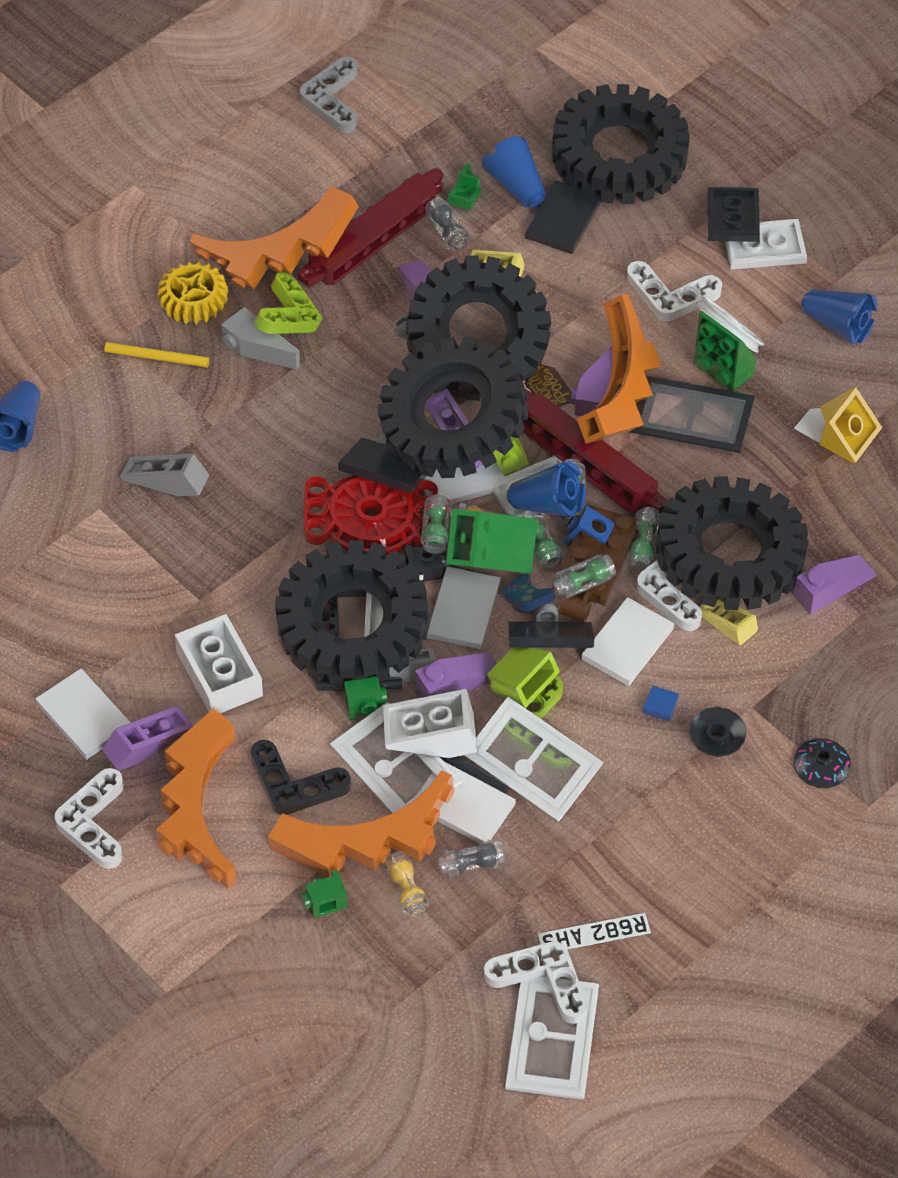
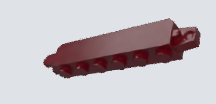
M433 168L424 175L417 172L411 178L405 179L395 190L388 192L375 205L369 206L363 214L349 222L328 258L320 254L317 257L308 254L309 262L298 273V280L308 288L321 281L326 285L337 284L436 208V195L443 190V182H441L443 180V171L439 168Z
M526 390L529 400L526 403L529 411L527 420H522L525 427L523 432L562 462L569 461L577 465L582 474L580 476L626 511L636 513L644 509L655 516L660 515L664 511V505L667 503V500L657 491L659 485L657 480L605 441L598 440L586 444L577 420L541 393L534 395Z

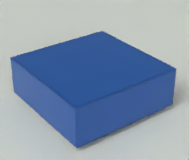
M652 685L643 708V713L670 721L679 699V693Z

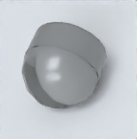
M407 315L398 317L394 324V332L400 338H408V335H406Z
M550 602L537 608L536 620L540 622H557L558 609L556 605Z

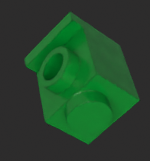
M378 676L344 682L349 720H355L356 714H371L380 708L382 704L388 702L386 688L380 687Z
M337 869L331 871V877L317 878L310 884L305 885L306 891L300 893L305 910L310 909L314 919L347 908V892Z

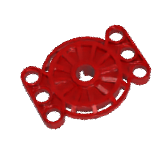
M355 475L346 477L332 486L322 477H311L305 482L304 538L312 545H321L328 539L333 543L340 542L341 548L346 551L349 549V541H363L364 551H369L373 542L386 546V555L391 554L393 550L396 552L402 550L413 541L419 547L436 545L419 535L432 526L433 520L432 517L420 516L419 512L430 511L433 507H439L438 487L430 480H423L412 493ZM317 486L321 487L324 491L313 493L309 489ZM421 490H428L432 493V495L429 497L421 496L418 492ZM313 507H319L323 509V512L320 514H313L312 512H310V509ZM368 509H373V516H368ZM312 528H320L324 532L320 535H314L309 531Z

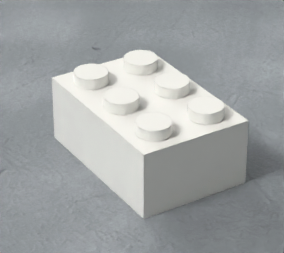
M227 614L175 634L177 655L208 712L214 708L219 713H223L263 696L262 677Z

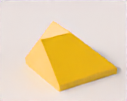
M856 387L847 390L820 407L825 426L819 445L851 463H856L882 429V426Z

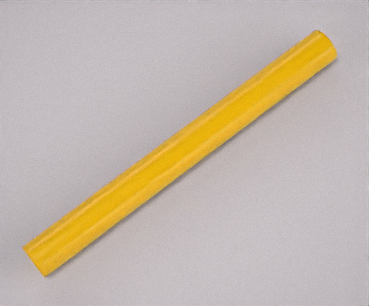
M106 342L105 344L106 353L206 368L209 366V357Z

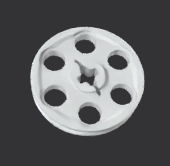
M704 295L701 296L702 302L695 304L701 311L739 337L749 349L756 353L759 352L758 346H763L765 343L757 335Z

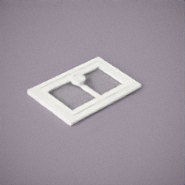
M510 697L505 699L476 737L477 752L464 755L558 822L603 764V761Z
M383 705L330 743L331 748L392 814L422 794L435 780L441 770L452 775L454 788L462 783L460 778L439 756L386 749Z
M545 976L520 983L505 1090L584 1099L599 984L579 981L587 1001V1013L583 1021L571 1024L564 1021L560 1016ZM558 978L555 981L560 988H568L572 985V981ZM572 996L568 997V1009H572L573 1013H577L578 1008L574 1006Z

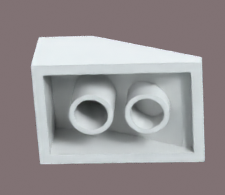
M467 689L383 705L386 749L447 758L477 752L474 712Z

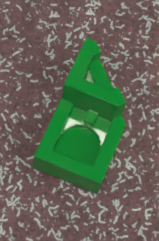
M466 163L459 173L458 182L449 193L447 201L448 204L469 211L472 210L481 194V179L473 174L471 164Z

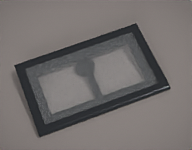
M646 376L653 395L638 402L637 408L644 425L631 430L630 433L740 453L755 400L754 395Z

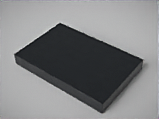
M555 180L529 225L525 238L573 254L601 204V195L594 193L593 196L581 192L580 188Z
M708 187V241H760L759 188Z
M363 437L338 463V470L409 493H412L427 477L420 474L417 467L411 470L404 465L401 458H397L391 446Z
M508 621L509 646L594 647L592 622Z

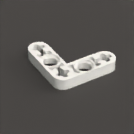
M635 261L629 264L627 269L628 283L661 321L669 322L698 309L695 304L702 302V295L712 301L717 300L721 295L722 282L713 275L704 276L670 292L647 263ZM648 288H656L659 290V293L651 295L646 290ZM684 295H691L695 300L687 302L682 297Z
M656 560L639 574L636 587L638 593L679 628L685 631L698 629L702 619L701 609L666 578L667 572L661 571ZM671 596L677 602L673 605H667L663 603L662 598ZM686 615L689 617L693 615L694 620L692 618L685 619L684 616Z
M113 768L104 769L59 807L55 813L56 827L59 832L105 869L115 868L122 862L121 845L91 819L123 791L122 774ZM115 780V785L108 784L105 786V781L113 782ZM87 796H93L97 799L93 806H85L81 803L83 798ZM66 817L70 819L73 817L74 821L70 822L67 820L63 822V818ZM88 831L94 832L97 835L91 842L81 840V835ZM103 849L108 853L114 851V856L107 855L104 857Z
M548 942L494 957L486 962L484 980L489 986L502 988L546 975L562 1019L567 1023L576 1024L583 1021L586 1017L587 1001L568 950L562 943ZM550 953H555L556 956H559V961L549 958ZM538 956H541V961H543V966H540V965H539L540 962H539V957H538ZM529 959L534 963V967L531 970L525 971L520 969L517 964L520 960ZM511 963L514 974H511V968L509 969V964ZM494 968H498L499 972H502L501 977H497L493 973ZM560 977H568L572 981V985L568 988H560L555 981ZM572 996L574 1006L578 1008L577 1013H573L572 1009H568V997Z

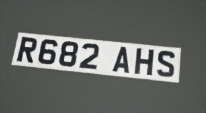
M641 913L538 933L540 945L548 942H559L568 950L650 934L651 931L646 914Z

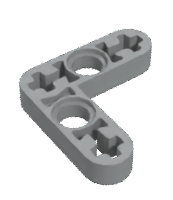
M342 57L304 83L300 88L301 103L341 133H350L356 129L357 116L351 108L333 94L357 77V61L351 57ZM326 79H332L335 81L333 84L329 85L323 83V81ZM325 105H332L335 108L332 110H324L322 107Z

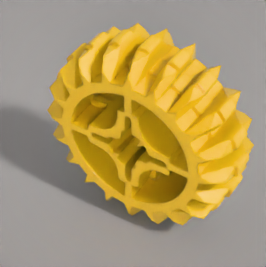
M190 261L185 266L179 263L177 269L170 267L168 274H163L162 281H159L158 285L159 292L157 294L162 311H166L168 317H174L176 322L183 320L186 325L189 321H194L197 325L199 320L207 323L209 317L216 318L217 312H223L224 305H226L228 300V286L225 283L224 276L220 275L218 268L212 269L210 264L202 266L200 261L196 265H192Z

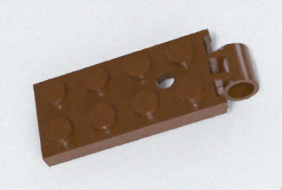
M592 505L588 506L615 524L605 544L582 530L574 537L552 584L554 591L564 594L558 609L559 615L586 622L592 602L602 606L606 605L640 528L641 520ZM597 520L592 521V527L596 532L603 533L605 531L601 522ZM597 561L605 564L607 573L604 577L597 580L589 578L580 582L576 589L571 587L567 577L569 573L580 574L587 571L589 565Z

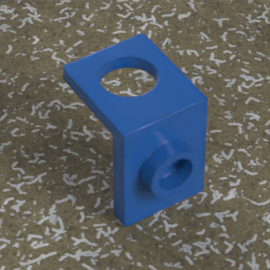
M587 506L579 516H572L566 526L568 532L563 543L568 545L582 530L605 544L615 523ZM597 520L601 522L605 531L603 533L596 532L592 527V521Z

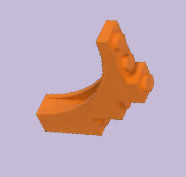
M330 186L320 201L307 214L290 226L271 235L246 241H222L194 233L189 243L195 249L194 253L199 258L206 261L210 258L215 261L216 265L226 270L232 278L230 281L241 289H244L246 286L255 290L268 267L278 273H281L283 270L291 274L305 250L313 256L317 257L320 254L328 258L359 206L352 195Z
M628 293L622 294L603 304L612 340L613 362L611 378L603 398L589 413L576 418L586 444L625 434L644 425L636 403L653 395L645 374L662 366L653 341L646 342Z
M213 708L165 750L166 768L174 778L160 790L161 806L170 817L156 828L157 846L165 855H172L179 861L186 854L187 858L194 865L200 864L206 869L207 874L214 882H221L229 888L236 881L235 866L218 849L208 832L202 815L204 790L209 775L223 752L235 741L234 724Z
M441 770L431 785L414 801L393 814L371 822L348 826L320 825L304 822L282 813L268 835L270 849L327 878L331 877V871L337 869L339 872L342 869L346 856L376 871L379 864H384L388 859L391 848L421 862L425 854L430 855L435 847L436 839L433 826L439 819V810L444 802L448 803L454 794L455 788L453 787L452 775Z

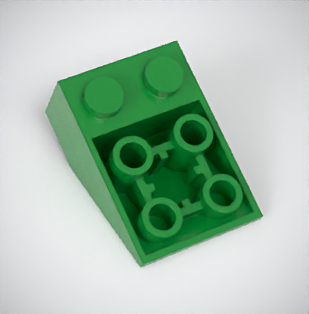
M701 311L698 320L694 364L698 369L716 379L721 386H725L734 392L754 375L756 357L739 337Z
M452 509L446 564L532 574L538 519Z

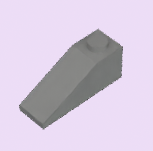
M245 307L221 324L224 345L231 350H235L241 356L292 369L300 367L299 350L279 334H267L260 331L254 324L256 316Z
M194 454L130 457L120 475L122 481L175 496H199L209 477L208 472Z

